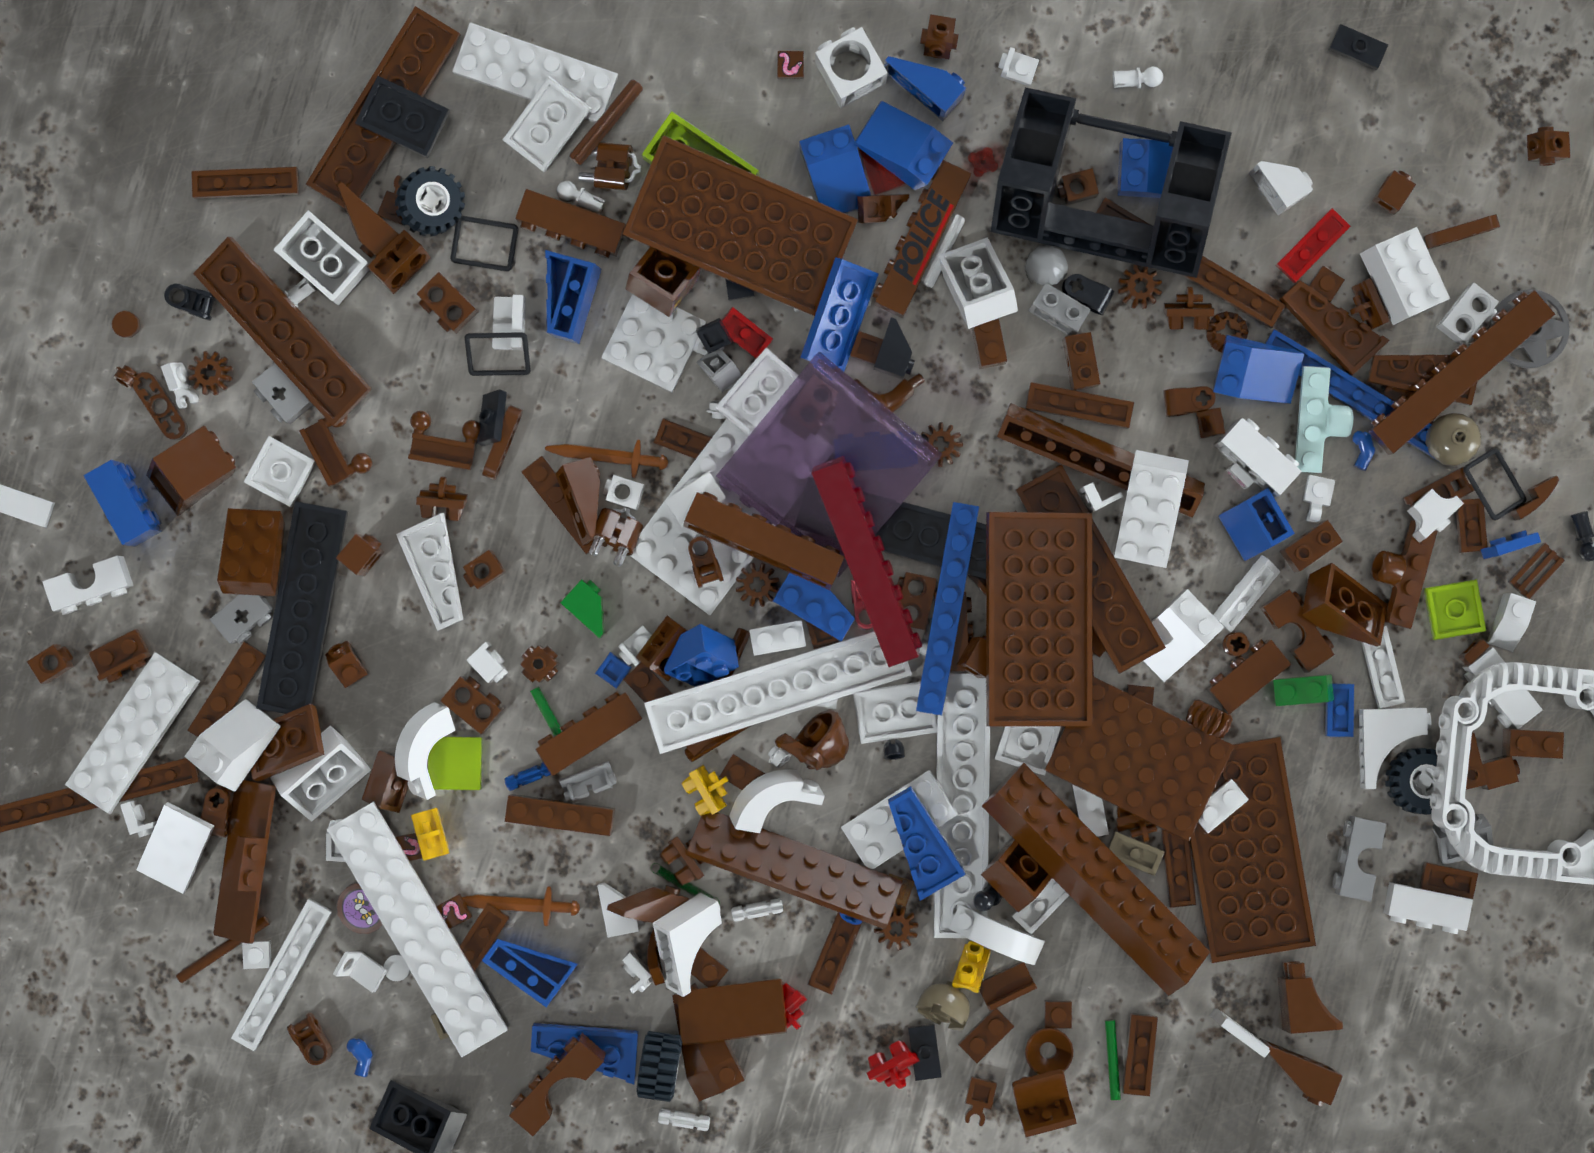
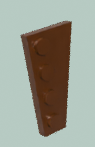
M1301 280L1279 299L1351 376L1390 341L1385 336H1380L1372 331L1371 327L1364 322L1360 323L1348 315L1349 312L1343 308H1338L1330 303L1328 298Z
M1452 354L1374 355L1367 382L1414 392L1411 387L1422 378L1425 380L1429 379L1433 375L1431 370L1441 361L1447 363L1454 356ZM1477 382L1454 402L1471 406Z

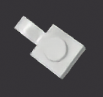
M183 362L168 363L161 366L169 391H174L176 404L179 408L187 407L185 401L187 396L190 403L199 402L197 393L189 389L191 384L188 376L190 375Z
M1308 475L1303 501L1310 503L1306 521L1320 522L1322 506L1329 507L1331 504L1335 480Z

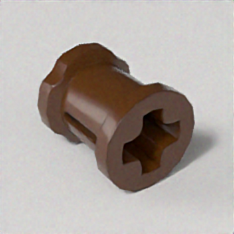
M1239 632L1227 634L1222 642L1223 650L1231 656H1240L1246 653L1250 645L1247 636ZM1238 637V643L1242 644L1241 648H1236L1233 651L1234 646L1230 644V641L1236 640Z

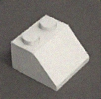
M1261 161L1249 172L1278 216L1303 200L1313 191L1311 178L1306 172H1301L1297 167Z

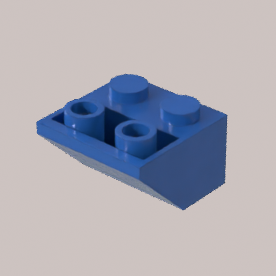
M1269 488L1263 489L1218 515L1244 561L1295 534Z
M699 624L680 635L667 661L664 672L694 687L724 677L739 667L735 640Z

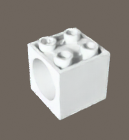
M854 27L846 30L841 34V39L833 43L831 40L826 41L818 47L819 51L815 52V64L840 109L885 85L888 73L862 27L857 30ZM843 52H854L863 56L868 63L865 67L864 76L853 81L839 78L831 68L835 64L836 56Z

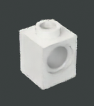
M613 475L612 480L607 479L603 494L607 495V502L637 511L645 485ZM621 485H627L630 488V495L626 499H619L616 496V490Z

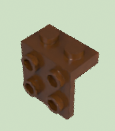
M1062 1069L1049 1070L1039 1075L1023 1077L1012 1083L1025 1137L1077 1124Z

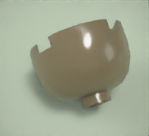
M1449 413L1440 416L1427 430V449L1431 456H1434L1443 465L1456 466L1466 463L1476 455L1481 445L1479 427L1473 419L1464 414Z
M947 981L946 984L937 983L926 988L921 994L916 1008H918V1013L938 1025L941 1022L950 1023L949 1029L960 1031L964 1030L968 1021L970 1002L967 996L960 991L961 988L952 987V982Z

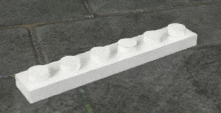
M310 898L307 900L231 1039L252 1051L257 1049L333 912L332 910Z

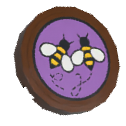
M355 882L347 886L340 894L337 902V913L342 924L349 930L359 934H370L378 930L383 924L359 883Z

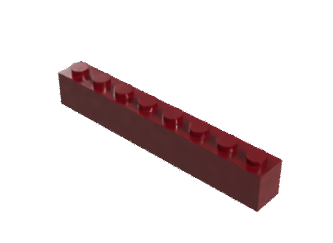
M844 456L814 466L811 473L888 667L919 657V648L922 647L920 636L917 632L913 633L910 626L913 623L912 616L908 608H903L901 603L903 594L899 584L894 585L891 575H894L892 565L889 560L885 561L881 551H884L883 542L880 536H875L872 527L875 526L871 512H866L862 502H865V497L861 487H856L853 477H855V472L851 462L846 463Z

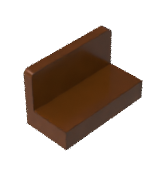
M379 750L362 800L369 804L374 801L380 809L400 813L408 790V780L397 776L395 756Z
M1019 962L983 980L979 991L989 1011H992L1037 989V986L1025 963Z

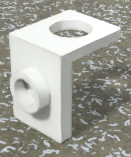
M351 951L344 953L333 975L350 976L370 992H376L387 970L362 951ZM351 959L349 965L343 969L346 962Z

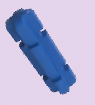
M541 763L539 767L536 765L518 772L516 776L515 774L508 776L504 781L507 789L512 791L519 788L521 784L524 786L542 779L544 775L547 777L551 774L544 763Z

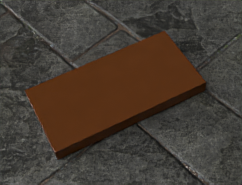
M782 979L694 989L684 997L677 994L683 1046L787 1033Z

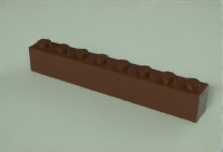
M1535 290L1529 293L1521 292L1512 300L1514 305L1508 311L1503 308L1491 318L1494 323L1487 329L1485 326H1482L1471 335L1474 339L1467 346L1462 343L1451 353L1454 356L1447 363L1441 361L1431 370L1433 375L1429 379L1425 380L1422 378L1411 387L1414 392L1407 398L1403 395L1391 404L1393 410L1386 416L1384 413H1381L1371 421L1373 427L1368 432L1388 455L1394 454L1555 315Z
M1010 403L997 435L998 438L1128 491L1135 457L1134 453ZM1186 475L1178 512L1193 518L1204 494V482Z

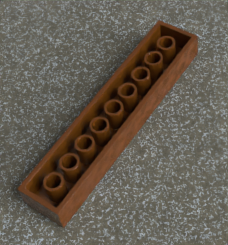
M1025 763L1009 774L982 804V807L1168 996L1185 986L1204 962L1210 951Z

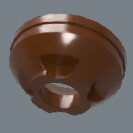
M1040 1029L1033 1033L1027 1041L1025 1047L1026 1061L1037 1074L1057 1069L1066 1071L1073 1059L1072 1043L1066 1034L1058 1029ZM1047 1042L1054 1044L1056 1048L1055 1054L1049 1058L1043 1057L1040 1053L1041 1046Z

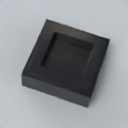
M720 318L696 329V333L708 354L732 343V338Z

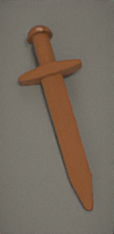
M637 440L633 452L569 444L545 447L546 451L563 457L577 459L591 457L593 461L631 465L633 479L636 478L640 465L659 467V470H663L668 466V459L665 455L661 454V457L641 455L640 440Z
M550 886L547 887L544 899L485 895L462 897L465 904L473 908L484 909L487 903L499 910L543 913L544 926H548L551 912L571 913V916H575L580 911V905L575 900H572V903L552 901V889Z

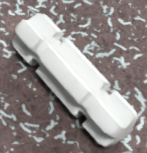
M780 898L771 899L770 902L761 901L746 904V907H733L731 909L732 918L737 922L744 920L746 917L752 919L767 916L771 912L773 914L783 912V904Z
M662 1108L659 1111L658 1122L666 1125L673 1123L672 1126L690 1129L697 1127V1130L708 1131L710 1117L705 1115L698 1117L694 1113L676 1110L671 1112L670 1109Z

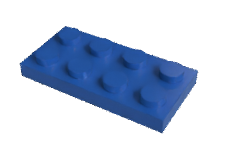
M835 257L800 358L844 373L879 273Z

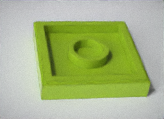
M1477 579L1423 588L1433 640L1486 631Z
M442 737L433 745L428 755V773L433 789L481 790L482 737Z

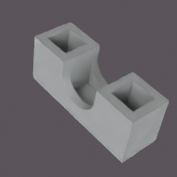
M1350 816L1349 821L1346 820L1343 828V836H1346L1344 847H1340L1338 853V862H1341L1339 873L1336 872L1333 878V888H1336V894L1371 902L1376 875L1363 872L1359 868L1358 857L1364 849H1382L1386 823Z

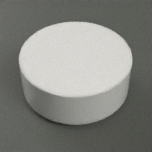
M401 954L390 956L384 963V968L387 970L385 975L392 981H401L410 973V969Z

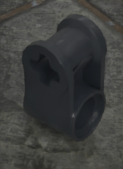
M1072 274L1064 280L1061 287L1063 293L1088 307L1091 312L1102 316L1115 292L1110 287L1095 282L1081 274ZM1077 281L1078 288H1080L1081 290H1077L1075 293H1073L1071 291L1072 286L1069 285V283L1072 284L1073 282Z
M175 283L168 286L164 293L165 301L170 306L187 312L190 315L211 321L210 313L214 301L217 299L210 292ZM182 290L184 292L183 301L174 303L172 299L174 292Z

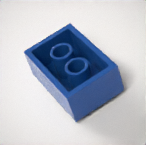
M110 460L83 475L122 545L136 547L162 532L159 526L162 522L158 514L154 510L151 511L146 503L149 501L148 496L141 487L138 488L133 479L136 478V475L130 465L125 466L122 462Z

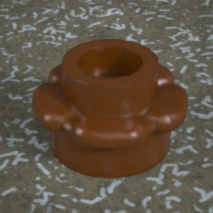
M124 365L123 368H115L117 372L113 378L124 387L131 389L134 380L138 381L135 377L137 372L129 366Z

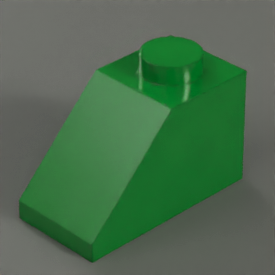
M581 579L560 603L598 638H602L605 635L603 597L598 594L601 589L593 581L589 580L586 583Z

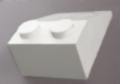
M1185 589L1151 621L1166 649L1143 662L1165 682L1204 648L1224 626L1188 589Z
M245 699L202 732L184 757L217 784L236 791L281 726L260 709H256V706L249 700Z

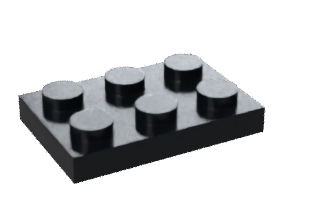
M377 76L355 124L428 158L450 110Z

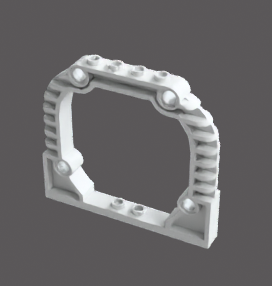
M1520 662L1500 663L1482 670L1471 682L1464 686L1459 696H1451L1445 701L1442 714L1439 717V728L1441 730L1440 739L1436 744V754L1438 755L1437 767L1433 771L1435 785L1434 793L1430 798L1431 815L1434 824L1445 829L1450 844L1453 845L1459 856L1469 865L1480 871L1496 875L1594 885V830L1588 829L1574 842L1555 840L1550 843L1547 851L1496 847L1489 845L1474 831L1475 812L1471 803L1465 799L1472 731L1479 728L1484 722L1489 700L1505 691L1512 690L1557 693L1564 695V700L1569 707L1589 710L1594 715V671ZM1583 690L1584 699L1581 702L1580 693ZM1462 704L1464 707V711L1460 716L1458 713V708ZM1451 810L1452 819L1448 822L1447 813ZM1566 849L1567 856L1563 859V851Z

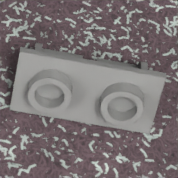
M607 761L563 778L559 782L564 790L567 803L570 801L575 803L580 799L590 796L589 790L591 789L596 794L608 788H613L612 785L617 783V779Z

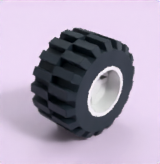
M429 166L427 169H424V167L419 168L416 172L413 171L398 188L396 192L398 196L395 199V206H398L396 213L398 217L401 216L403 218L401 223L404 226L407 224L411 227L409 229L411 232L415 233L418 231L420 236H426L427 234H430V237L436 236L450 229L462 216L461 211L465 207V203H462L465 194L460 192L462 185L460 182L456 183L453 180L455 176L452 173L449 175L445 174L446 169L440 168L435 170V166Z
M1407 749L1406 752L1396 755L1398 759L1392 760L1389 764L1392 766V769L1386 771L1389 781H1385V786L1390 787L1391 791L1387 793L1389 797L1395 799L1393 803L1396 806L1402 807V810L1414 814L1430 815L1432 813L1430 798L1434 793L1435 785L1433 771L1437 767L1438 755L1435 749Z
M648 1031L645 1035L636 1088L638 1098L671 1102L674 1097L680 1062L681 1036Z

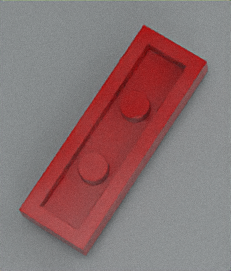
M1331 208L1276 266L1293 283H1296L1351 226Z

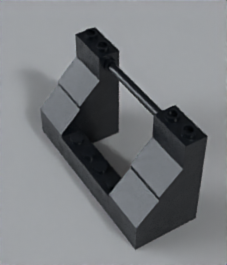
M1025 87L997 182L990 232L1197 278L1232 132L1180 121L1178 131H1172V134H1170L1169 132L1082 113L1079 114V110L1075 109L1076 98ZM1076 123L1169 143V146L1173 147L1154 226L1052 203L1071 125L1076 126Z

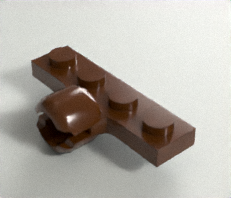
M1413 520L1410 522L1402 553L1396 554L1389 551H1381L1375 556L1371 565V574L1374 580L1389 584L1392 587L1385 622L1406 629H1411L1438 532L1434 530L1426 539L1419 543L1412 536L1416 529V523Z

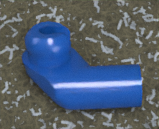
M1356 431L1352 441L1359 446L1360 454L1354 466L1366 471L1375 453V447L1372 437L1368 432Z
M350 1039L347 1043V1050L357 1059L354 1074L367 1077L372 1060V1051L363 1040Z

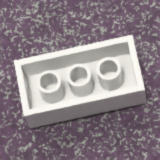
M1136 450L1114 558L1163 568L1167 567L1189 460Z

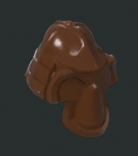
M831 709L820 712L802 728L795 739L786 733L775 739V744L778 748H782L795 756L800 763H805L808 769H815L816 771L838 764L845 759L849 749V739L845 733L842 720L838 712Z

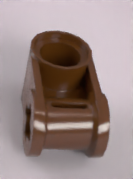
M1207 386L1163 390L1166 417L1182 416L1208 410L1214 405L1216 399L1213 390ZM1200 392H1203L1204 396L1210 399L1205 403V406H1202L1201 401H1196V398L1200 396Z
M704 536L692 538L689 542L688 550L698 588H702L703 584L716 580L724 581L718 559L715 557L709 539ZM704 541L708 545V550L704 555H696L693 552L692 547L695 542ZM714 571L713 573L702 576V574Z
M221 785L214 787L206 793L200 819L214 825L211 833L212 836L226 838L234 794L232 790ZM220 793V798L224 799L220 804L219 799L215 798V795Z
M311 1012L306 1014V1018L297 1024L287 1026L289 1035L309 1064L320 1065L330 1059L332 1046L323 1033L317 1018ZM307 1026L309 1027L305 1031L301 1032L302 1029L306 1028ZM315 1045L322 1047L324 1051L322 1059H318L313 1055V1047Z

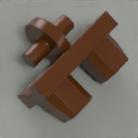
M1371 278L1351 287L1355 294L1353 301L1356 305L1355 308L1349 310L1351 315L1359 313L1362 321H1366L1371 330L1390 322L1389 315L1384 305H1382Z
M1186 287V294H1176V302L1185 303H1164V313L1167 316L1168 327L1171 330L1183 329L1184 317H1193L1194 329L1207 330L1210 317H1214L1215 309L1212 308L1211 303H1193L1203 302V294H1194L1193 287Z
M440 477L439 484H429V491L420 490V494L416 499V505H420L422 518H432L437 515V507H445L446 519L459 521L467 503L468 494L456 493V485H447V477Z
M1117 807L1116 827L1118 833L1130 830L1132 838L1141 836L1143 842H1148V834L1156 832L1157 827Z
M678 836L668 842L669 845L659 854L666 865L671 864L676 859H679L684 867L673 874L680 885L689 883L692 880L697 881L705 876L694 859L686 855L687 849ZM691 840L685 843L687 847H689ZM697 860L699 865L704 863L703 861Z

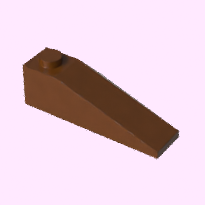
M696 983L690 985L691 990L699 989ZM677 993L672 995L678 1032L679 1036H681ZM727 1040L682 1045L686 1078L699 1101L718 1095L745 1081L746 1075Z

